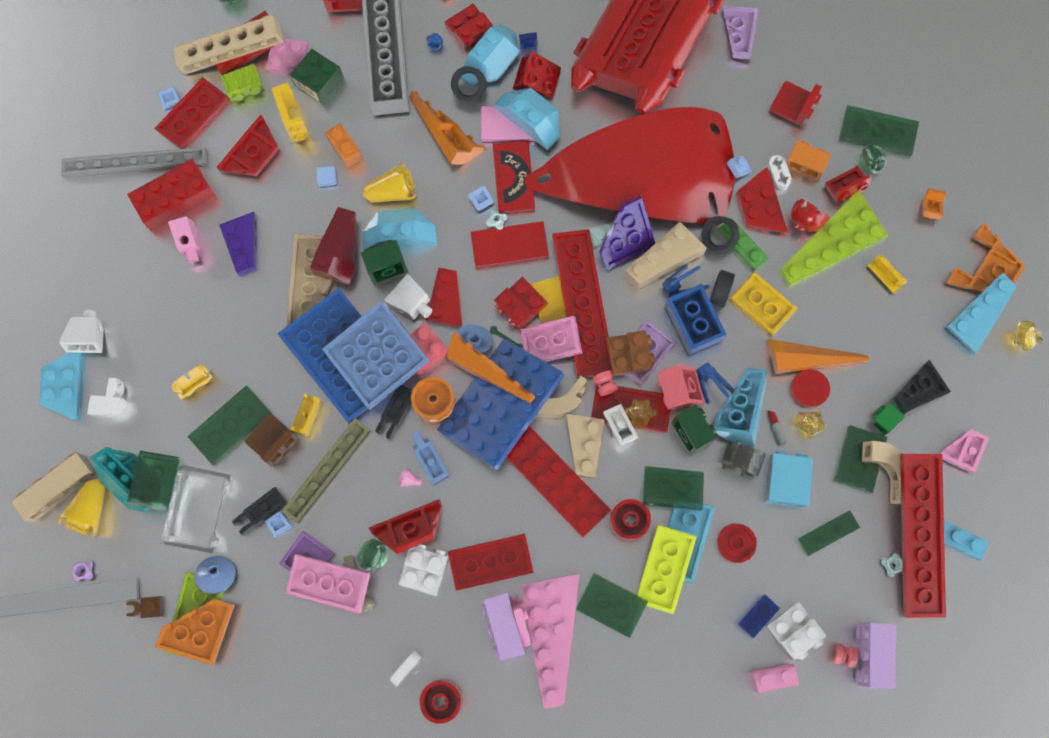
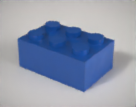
M702 284L667 298L664 306L688 355L725 339L727 334Z

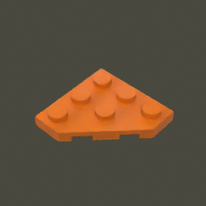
M213 599L198 609L192 610L161 628L155 648L214 665L235 605Z

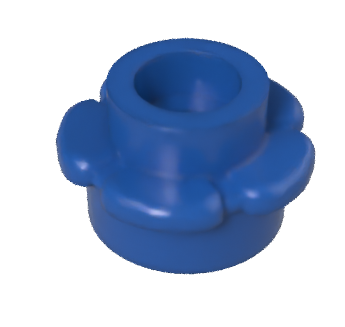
M432 33L431 36L428 35L426 38L427 46L434 50L440 49L444 42L443 38L437 33Z

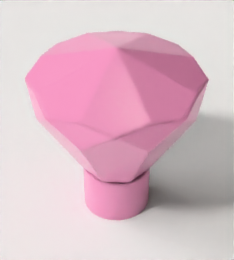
M407 468L399 475L400 486L412 484L419 486L421 479L415 477Z

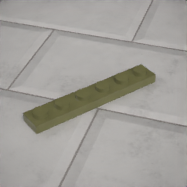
M354 418L281 512L295 523H298L370 429Z

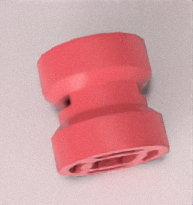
M605 371L593 377L594 383L599 387L598 392L600 396L608 395L618 389L616 383L612 381L611 371Z
M835 643L832 651V663H844L846 666L854 668L858 660V648L853 646L845 647L841 643Z

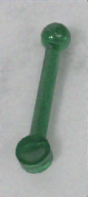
M496 326L490 327L491 334H497L523 349L521 343L518 344L499 332Z

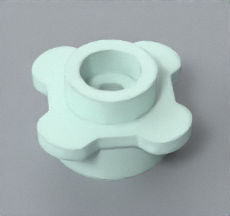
M491 211L486 225L501 230L504 227V221L507 220V215Z
M894 553L891 557L882 559L881 564L885 566L889 577H894L896 573L903 572V562L899 554Z

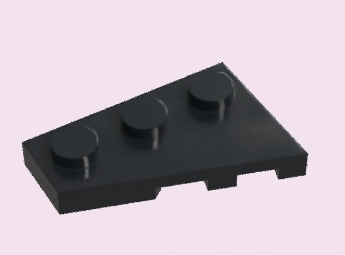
M929 359L893 397V400L902 414L905 415L948 395L951 391Z

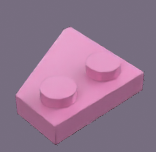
M970 429L938 454H942L944 461L970 473H975L989 437Z
M518 595L511 596L510 600L523 647L530 646L531 642L525 623L528 615L524 601H519Z

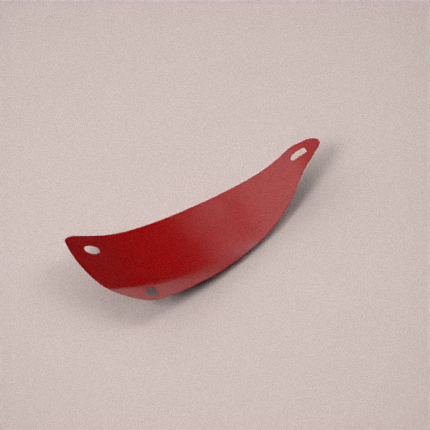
M699 107L669 108L617 122L575 141L559 151L543 166L528 174L525 178V185L529 189L546 195L619 211L623 203L640 196L643 199L648 217L705 224L712 217H725L727 214L735 176L727 162L734 158L726 121L720 113ZM711 123H714L718 126L720 131L719 135H715L711 131ZM545 174L551 175L549 181L542 184L538 183V177ZM709 192H712L715 196L718 210L717 215H713L708 199Z

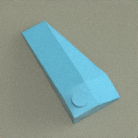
M748 368L737 383V388L726 399V404L722 409L720 408L716 415L714 428L717 434L734 445L755 446L767 370Z

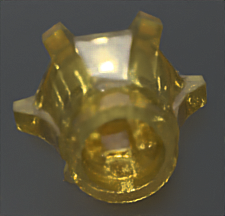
M1032 321L1018 323L1016 333L1011 336L1014 339L1013 346H1021L1023 350H1032L1036 344L1043 343V338L1040 337L1042 332L1036 329Z
M633 399L632 405L629 408H625L626 414L630 416L631 422L636 428L645 427L649 423V419L656 415V410L651 408L649 400L644 402Z
M821 410L805 413L799 412L796 417L795 426L803 430L809 439L819 432L823 433L827 423L822 419Z

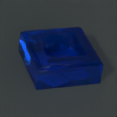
M537 32L519 34L521 50L538 47Z

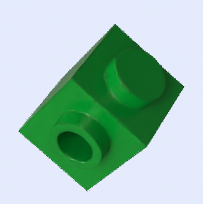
M890 403L887 406L881 405L874 412L876 416L869 423L881 435L885 436L905 416L898 406Z

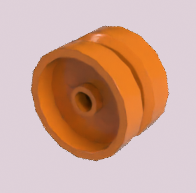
M428 377L419 381L413 388L411 395L412 406L418 416L425 422L432 424L442 423L453 412L456 404L455 395L449 383L438 377Z

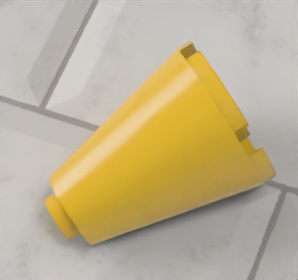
M405 163L397 165L366 184L362 190L365 200L374 203L415 199L416 194L412 193V190L415 189L414 181L409 169H404Z
M97 479L86 481L58 517L57 523L61 524V522L66 523L65 528L84 535L92 532V536H95L98 532L106 490L101 481Z

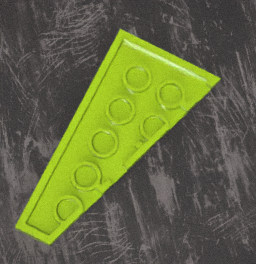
M858 191L781 268L780 272L790 287L887 238L888 234L862 193Z

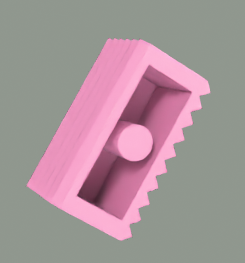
M794 664L750 671L753 689L758 693L799 685Z

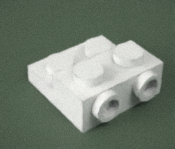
M421 544L410 548L404 562L405 566L399 585L438 597L449 557L445 556L446 552L434 549V552L427 551V546Z
M799 602L766 625L790 660L797 659L801 661L808 656L806 651L812 647L817 649L825 643L823 641V638L826 637L825 633L816 621L811 619Z

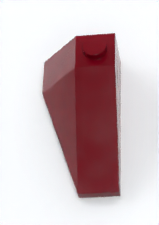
M337 207L311 263L310 269L314 276L350 285L356 269L355 211Z

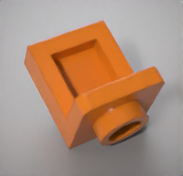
M928 188L922 200L923 217L942 219L944 215L943 201L947 195L946 191Z

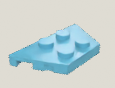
M70 352L41 368L39 404L75 421H80L83 353Z

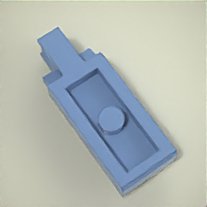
M418 431L413 433L412 437L416 442L412 446L413 451L432 485L449 476L431 441L428 438L423 440Z

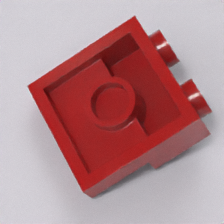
M474 3L444 21L447 29L464 50L473 48L488 29L493 26L484 12L481 13Z
M523 276L494 299L496 302L494 307L501 314L505 312L509 316L507 321L514 328L518 326L520 329L524 328L549 304Z

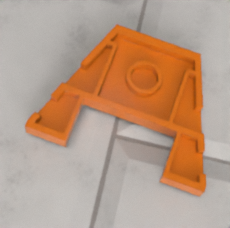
M983 223L973 239L987 246L990 250L974 276H971L956 267L945 283L982 292L1001 273H1004L1015 284L1025 265L1009 248L1006 249L1000 242L1001 239L996 234L993 235L988 229L989 226Z

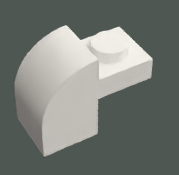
M109 378L106 396L90 395L87 414L94 418L105 419L120 415L128 401L121 398L124 394V382L117 378Z

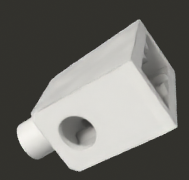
M409 274L399 282L384 300L390 309L412 320L419 314L427 318L432 313V309L427 306L430 302L428 295Z
M85 310L83 317L70 318L59 341L66 352L102 353L104 328L99 319L95 317L96 313L94 311Z

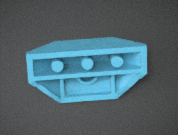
M503 24L490 27L471 50L463 67L470 66L479 69L484 74L486 83L499 80L520 53L516 33ZM466 73L461 77V79L473 87L479 86V81L474 74Z
M532 88L507 92L493 105L495 109L547 150L560 138L558 109Z
M415 207L377 211L362 232L363 251L368 247L380 246L387 240H397L399 248L437 244L436 227Z

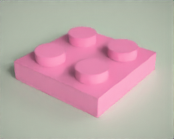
M283 38V43L274 45L270 49L266 65L267 72L290 75L306 56L308 42Z

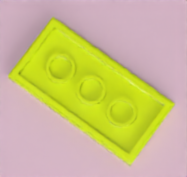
M657 524L635 598L636 603L674 614L697 536Z

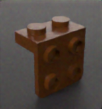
M268 414L245 439V443L265 463L273 466L282 459V455L294 446L298 437L275 416Z

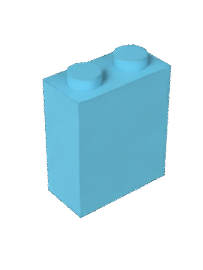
M776 451V453L770 455L765 502L801 508L808 507L813 458H807L806 454H795V456L788 455V452Z

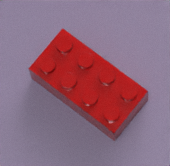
M193 158L127 194L141 221L150 231L168 223V221L179 217L216 196Z

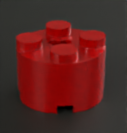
M626 499L619 502L610 515L611 530L617 538L624 541L640 539L646 534L651 524L649 509L635 499ZM628 516H630L631 519H635L632 525H630L629 522L625 521L628 518Z
M444 679L428 684L420 695L421 712L428 721L435 724L451 721L458 715L463 704V696L459 687L455 683ZM443 696L446 705L438 706L439 701L436 699Z

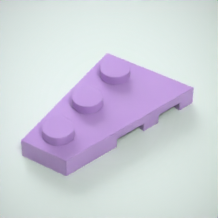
M723 6L732 57L751 59L758 8Z

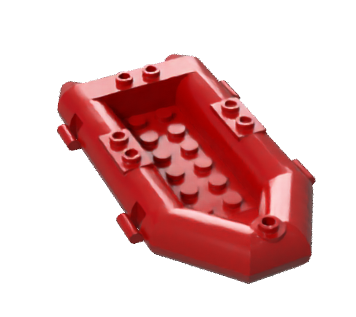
M610 0L589 38L582 37L573 51V54L578 57L571 67V89L580 93L594 85L635 99L636 112L641 115L650 112L662 104L671 87H678L685 74V71L681 69L711 13L717 15L725 0Z

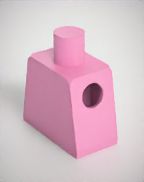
M187 216L168 221L178 252L186 255L188 263L199 261L197 252L202 251V245L196 223Z

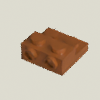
M646 330L628 332L626 335L606 338L612 376L648 372L652 369V365H655L654 354H650L649 347L652 346L651 336L646 334Z

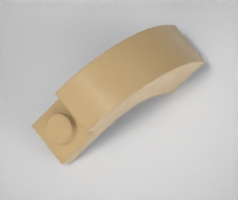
M580 376L566 395L559 398H548L536 416L555 419L575 411L582 404V399L577 396H582L588 388L586 386L587 379Z
M863 442L862 462L879 464L887 471L890 477V504L901 505L900 454H903V452L885 442Z

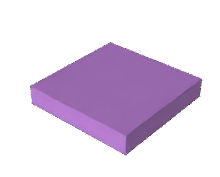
M302 531L279 564L291 572L295 554L330 562L335 553L305 531Z

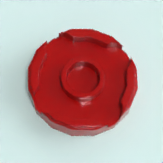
M813 369L803 370L798 373L792 380L790 387L794 400L808 408L818 407L823 404L829 397L831 389L826 376Z
M732 523L725 526L719 532L716 540L717 549L726 561L743 563L755 554L757 538L748 526Z

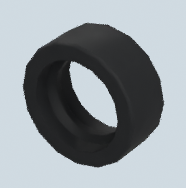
M465 66L457 69L451 79L453 94L465 102H474L480 99L487 88L484 74L474 67ZM466 73L474 74L479 81L478 90L472 95H465L459 89V80Z
M715 216L707 220L701 232L702 241L705 246L717 252H726L734 248L740 235L736 222L724 216ZM718 223L728 225L731 232L730 239L723 245L713 243L710 236L713 226Z
M720 270L710 297L711 304L724 308L734 282V273Z

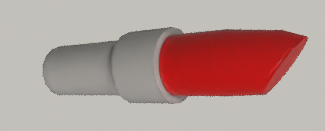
M768 410V416L772 424L771 427L773 432H775L779 445L786 444L787 441L782 431L783 428L778 421L776 413Z

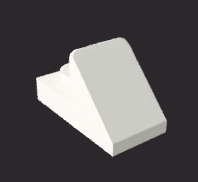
M621 404L603 412L612 430L613 438L620 446L638 438Z

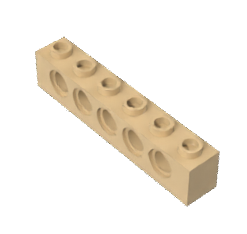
M271 15L246 22L237 27H231L222 32L213 33L204 38H198L189 43L180 44L173 48L177 68L186 75L283 43L284 41L280 24Z

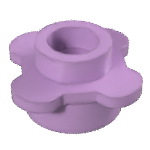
M86 561L85 563L75 562L73 564L72 574L74 581L78 582L81 579L91 580L93 578L91 573L93 563L91 561Z

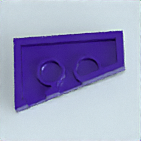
M255 212L219 224L238 276L256 269Z

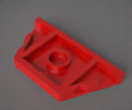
M262 115L258 116L217 165L219 171L257 177L278 152L279 147Z
M767 167L737 190L738 203L747 228H758L766 232L775 231L780 232L781 235H787L788 230Z
M438 499L373 525L369 527V530L374 537L396 554L435 538L442 509L441 501Z

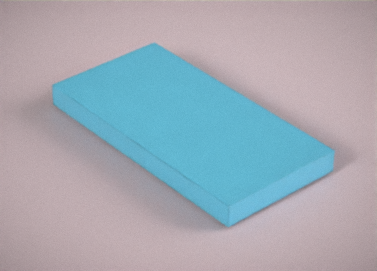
M677 495L667 527L697 536L684 578V582L693 584L715 507Z

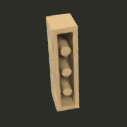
M77 452L72 453L65 458L63 463L51 468L46 476L35 480L29 489L18 493L11 503L23 520L34 522L93 477L96 471L84 455Z

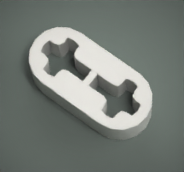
M774 155L770 158L767 165L775 188L785 190L791 183V175L785 159L780 155ZM774 161H776L777 164H780L779 170L776 165H773ZM780 175L782 180H786L785 184L779 182Z
M416 650L412 652L391 676L389 681L397 687L423 657Z

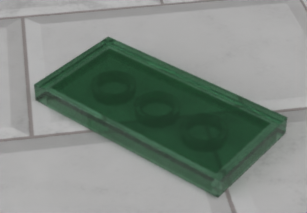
M847 105L839 140L911 157L919 121Z
M246 385L187 437L214 466L272 412Z

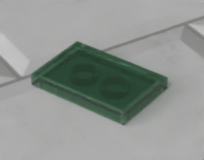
M849 425L833 481L873 493L880 465L862 462L863 442L879 441L886 443L888 437Z
M140 450L127 505L168 511L180 457Z
M645 466L642 503L644 505L702 511L704 472Z
M593 573L576 610L630 638L648 600Z

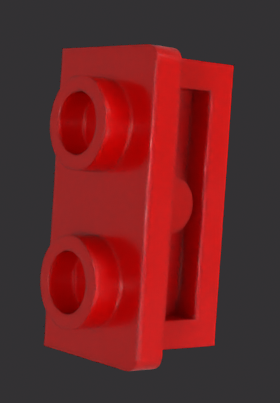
M856 166L825 182L824 186L837 203L841 200L849 199L858 191H865L869 187L871 176L869 174L865 176L860 168Z

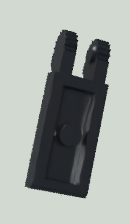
M401 384L394 391L381 415V420L375 430L376 433L380 434L386 425V421L392 424L386 433V438H392L397 426L399 427L412 403V389Z
M274 487L244 509L243 513L237 516L232 523L236 526L246 518L250 520L247 525L239 530L242 536L254 527H257L288 502L277 487Z

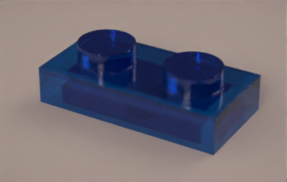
M763 594L737 625L751 638H754L778 612L780 607L766 594Z

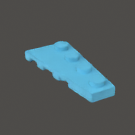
M1001 273L946 328L973 354H976L1017 286L1004 273Z

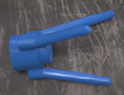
M685 265L672 276L662 282V286L666 294L674 296L688 290H679L681 288L680 281L699 270L700 266L676 278L688 268V265ZM709 284L702 285L704 289L710 287Z
M709 362L696 370L699 374L698 380L707 404L710 403V399L703 382L704 380L706 383L713 380L726 398H729L730 395L717 378L732 393L735 389Z

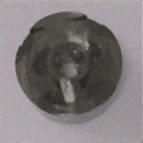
M728 441L720 462L722 464L721 469L731 473L739 471L741 472V477L750 480L758 477L766 454L762 453L759 455L760 451L741 443L733 446V441Z

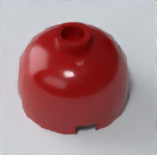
M799 197L791 209V219L796 223L794 227L802 233L805 230L816 232L822 229L830 219L826 213L823 212L821 214L816 206Z

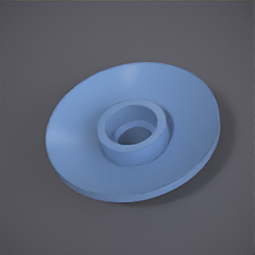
M470 324L464 325L456 331L465 342L472 344L473 348L480 353L488 351L492 346V335L484 327Z
M224 556L209 557L198 565L195 571V582L198 588L205 593L216 594L223 592L231 586L235 579V567ZM213 570H217L215 574L210 573Z

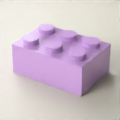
M504 593L484 599L485 604L481 606L484 617H489L490 625H487L490 638L494 637L496 645L493 646L495 657H500V660L504 661L526 654L509 594Z
M871 622L859 623V627L856 628V638L859 639L858 669L855 672L858 686L896 690V625Z

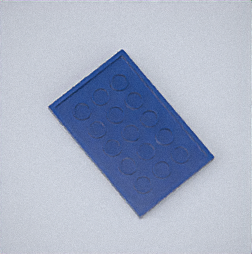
M338 288L277 334L349 424L368 408L322 349L362 316Z
M505 338L489 359L504 370L509 378L520 383V386L535 396L533 401L528 403L476 376L455 404L453 412L437 428L439 433L496 470L565 376L561 370Z

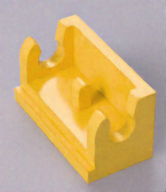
M304 393L303 401L293 425L290 426V431L309 438L323 404L318 397H311Z

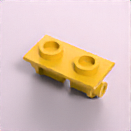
M882 254L878 255L874 261L867 265L892 293L907 283L905 278Z
M198 364L187 372L191 377L189 380L183 375L173 382L171 388L174 392H177L180 400L190 396L196 388L210 381L212 378L211 372L204 364Z

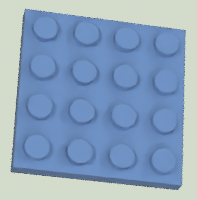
M382 300L322 349L369 410L430 362L426 354Z

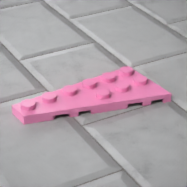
M580 574L521 585L544 709L561 706L565 702Z

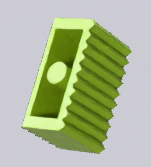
M254 64L220 76L231 102L240 101L250 94L256 95L265 89Z

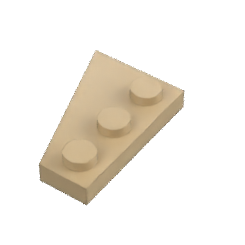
M566 414L575 472L577 475L595 478L604 420Z

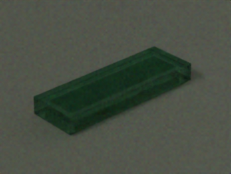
M849 510L797 539L806 555L810 556L856 531L860 526Z

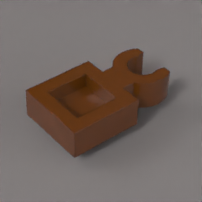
M163 596L140 598V604L135 601L126 603V605L134 606L132 613H126L128 617H135L139 613L140 618L163 617Z

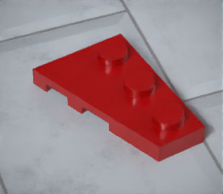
M438 267L429 303L432 313L426 318V322L454 328L462 327L457 271Z

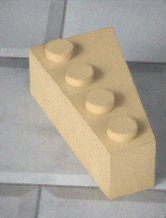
M679 222L625 270L624 278L636 290H639L658 280V278L690 263V261L702 257L706 247Z

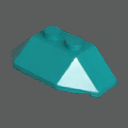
M105 447L90 457V461L101 483L127 509L144 512L159 502L161 479L135 454Z

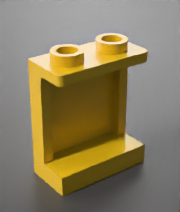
M289 82L271 88L282 121L292 142L302 141L309 137L302 118L292 119L289 109L299 106Z

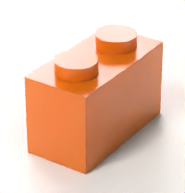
M341 123L325 132L329 143L347 169L363 160L360 150Z
M797 140L786 164L788 168L819 181L831 154L823 149L812 147L807 142Z

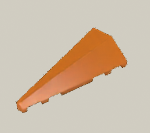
M411 91L409 98L450 164H466L485 150L486 147L483 144H476L473 141L474 137L470 134L466 136L460 129V126L442 111H435L428 100L424 102L418 96L417 91Z
M457 332L452 334L447 358L453 365L528 403L533 401L535 396L520 386V383L509 378L504 370L473 348L472 344L465 342Z
M773 339L766 340L775 374L807 369L817 370L870 361L868 355Z

